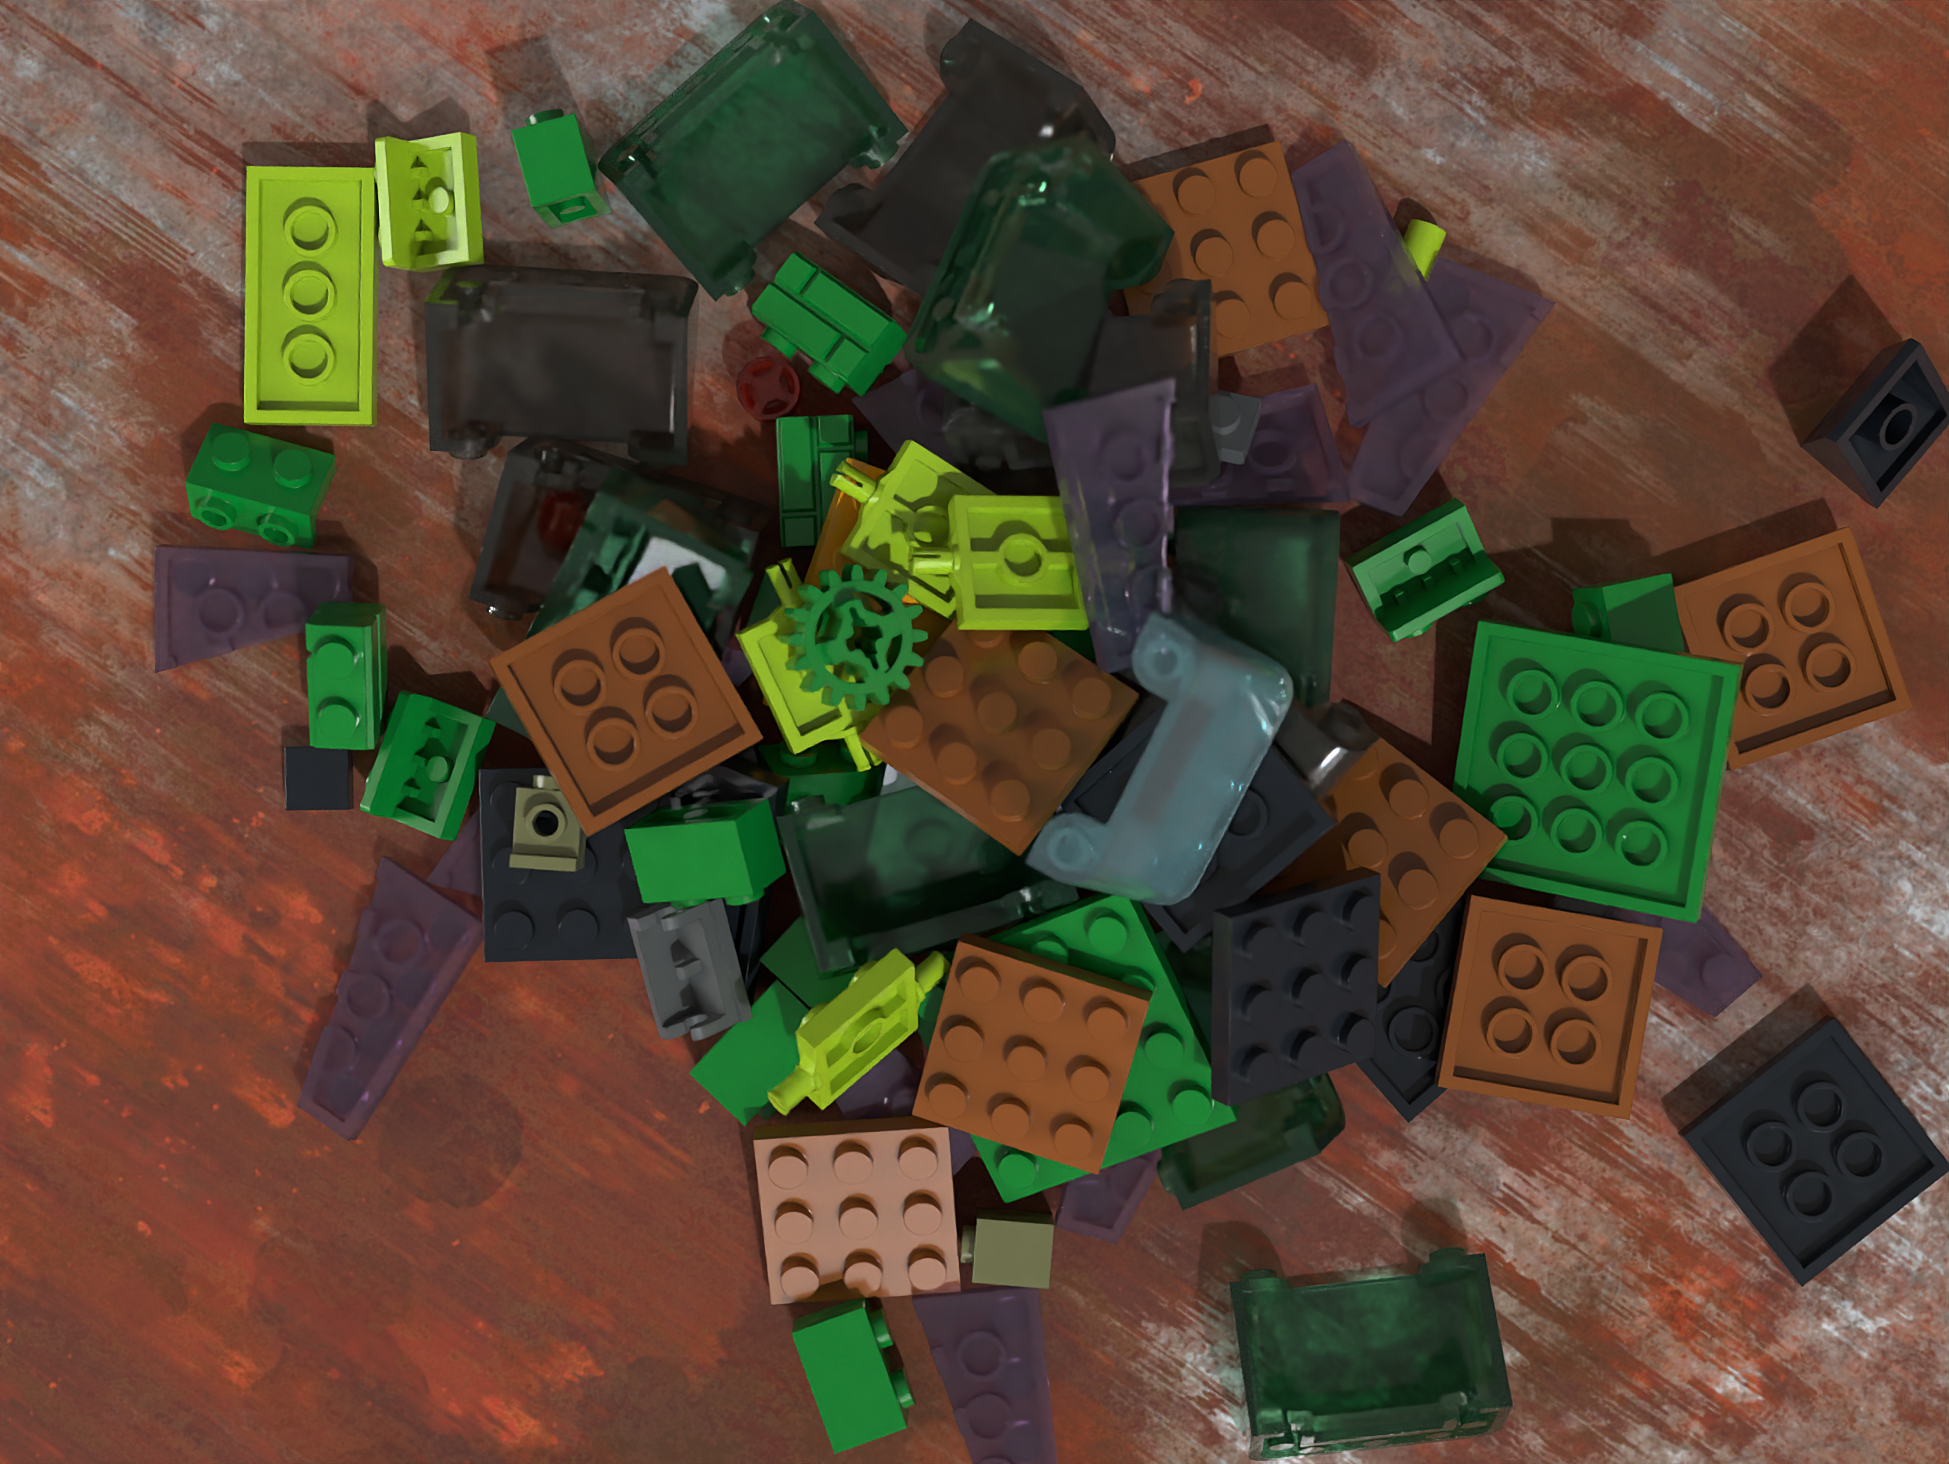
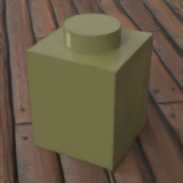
M977 1207L976 1225L963 1224L960 1263L973 1264L972 1283L1049 1289L1054 1233L1053 1213Z

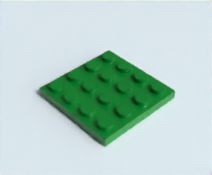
M1488 618L1478 620L1452 793L1505 833L1508 840L1477 878L1697 923L1701 918L1744 663Z
M1125 883L985 938L1153 991L1101 1169L1237 1121L1240 1111L1238 1104L1228 1107L1211 1098V1049L1138 898ZM956 950L943 955L951 966ZM949 975L925 994L926 997L921 1002L917 1012V1031L928 1052ZM970 1134L1005 1204L1090 1174V1172Z

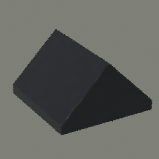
M1909 338L1882 349L1800 445L1801 448L1861 499L1876 509L1879 508L1949 425V392L1922 344Z

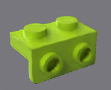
M457 132L412 141L390 136L376 138L374 177L378 187L380 219L378 240L382 250L383 264L386 267L419 273L484 264L476 136Z

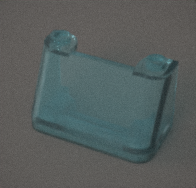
M1152 612L1136 643L1132 657L1133 667L1142 685L1170 702L1109 822L1103 824L1090 816L1080 813L1058 816L1049 821L1042 830L1026 864L1058 881L1162 906L1172 905L1189 897L1198 886L1290 707L1293 697V686L1286 669L1275 660L1186 614Z

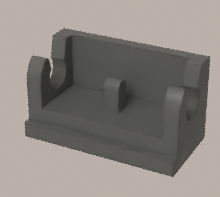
M722 898L708 899L700 905L685 909H674L671 907L670 902H660L627 918L659 1038L671 1040L690 1031L692 1040L697 1041L710 1037L738 1022H745L753 1018Z

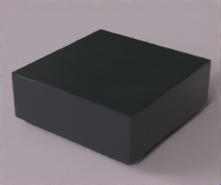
M313 746L284 747L285 811L354 809L353 750L315 748Z

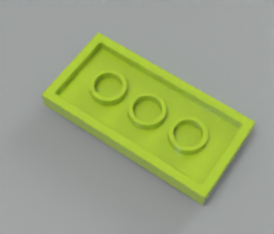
M247 166L244 423L249 425L377 427L379 203L374 168Z

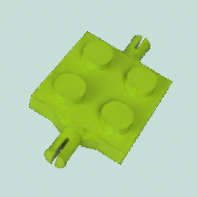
M905 440L889 469L878 477L876 481L848 464L846 460L842 461L836 468V471L854 481L857 485L840 474H833L829 484L842 490L862 504L859 508L858 520L838 553L856 564H861V567L867 571L871 568L886 570V583L904 582L909 587L906 592L907 596L944 619L953 621L957 616L955 591L949 581L948 574L910 575L908 570L910 565L908 563L910 546H948L950 540L948 503L953 495L997 494L913 440Z
M953 495L948 503L950 527L948 546H910L908 551V563H910L908 570L910 575L948 574L949 581L955 591L958 630H1087L1093 623L1091 587L1094 577H1130L1133 571V560H1130L1133 553L1130 548L1094 549L1084 526L1082 497Z
M783 559L777 562L778 565L772 564L765 569L782 604L768 618L736 632V637L789 751L797 754L823 740L844 738L857 766V771L868 770L871 768L870 764L876 766L882 760L862 747L859 736L884 705L874 704L866 696L864 710L847 709L844 698L837 707L827 706L821 703L824 687L815 693L803 692L799 688L807 673L805 670L793 671L786 669L784 663L796 655L797 652L795 646L780 643V635L795 632L796 623L789 620L783 614L785 608L802 609L805 602L797 591L802 583L792 564V559ZM852 592L854 598L861 599L864 609L873 611L865 594ZM822 614L820 615V618L816 626L815 637L818 634L819 628L823 620ZM852 626L854 634L845 640L847 648L856 649L854 640L862 635L860 626ZM888 647L885 659H887L889 655L890 647ZM838 663L825 666L835 677L846 682H856L854 676L847 674L843 664ZM888 685L887 689L890 699L897 688Z
M894 948L879 962L874 960L862 966L851 979L849 987L829 1004L822 1002L812 1008L803 1018L799 1029L796 1031L800 1057L796 1070L774 1089L767 1092V1096L773 1106L780 1113L787 1115L795 1105L808 1096L817 1106L824 1110L918 1029L917 1012L921 1002L926 997L925 994L950 973L951 965L941 953L933 951L927 959L914 969V964L897 948Z

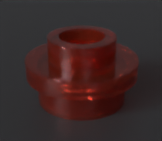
M567 487L562 492L551 489L541 504L537 521V535L539 539L549 541L554 550L566 552L574 541L581 542L586 535L590 522V507L583 504L581 490Z

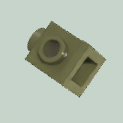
M534 774L533 786L524 785L516 789L512 854H510L509 867L571 872L584 868L586 835L552 775ZM543 810L553 812L558 818L559 826L553 835L543 834L537 828L536 819Z

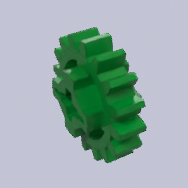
M848 564L843 567L842 578L834 569L819 571L818 576L821 588L818 589L812 585H800L797 591L805 602L803 608H785L783 613L789 620L796 623L795 632L780 635V643L795 646L797 652L796 655L784 663L786 669L806 671L807 674L799 686L803 692L815 693L824 687L821 703L827 706L837 707L844 698L847 709L864 710L866 696L874 704L885 705L890 703L887 686L890 685L897 689L907 690L911 684L907 676L902 672L905 666H922L924 662L918 654L912 652L914 642L928 639V632L913 629L911 620L923 612L921 605H903L901 600L906 595L909 587L904 582H893L885 587L887 571L884 569L871 568L864 577L861 564ZM852 592H859L871 597L879 603L882 609L878 611L864 609L861 599L854 598ZM822 614L823 620L819 628L818 634L815 637L816 626L820 618V615ZM852 626H860L862 635L854 640L856 649L847 648L845 641L854 634ZM891 639H892V644H891V649H890L889 655H888L887 659H885V656H886L888 647H889L890 642H891ZM829 664H843L847 674L854 676L856 682H846L835 677L825 666Z

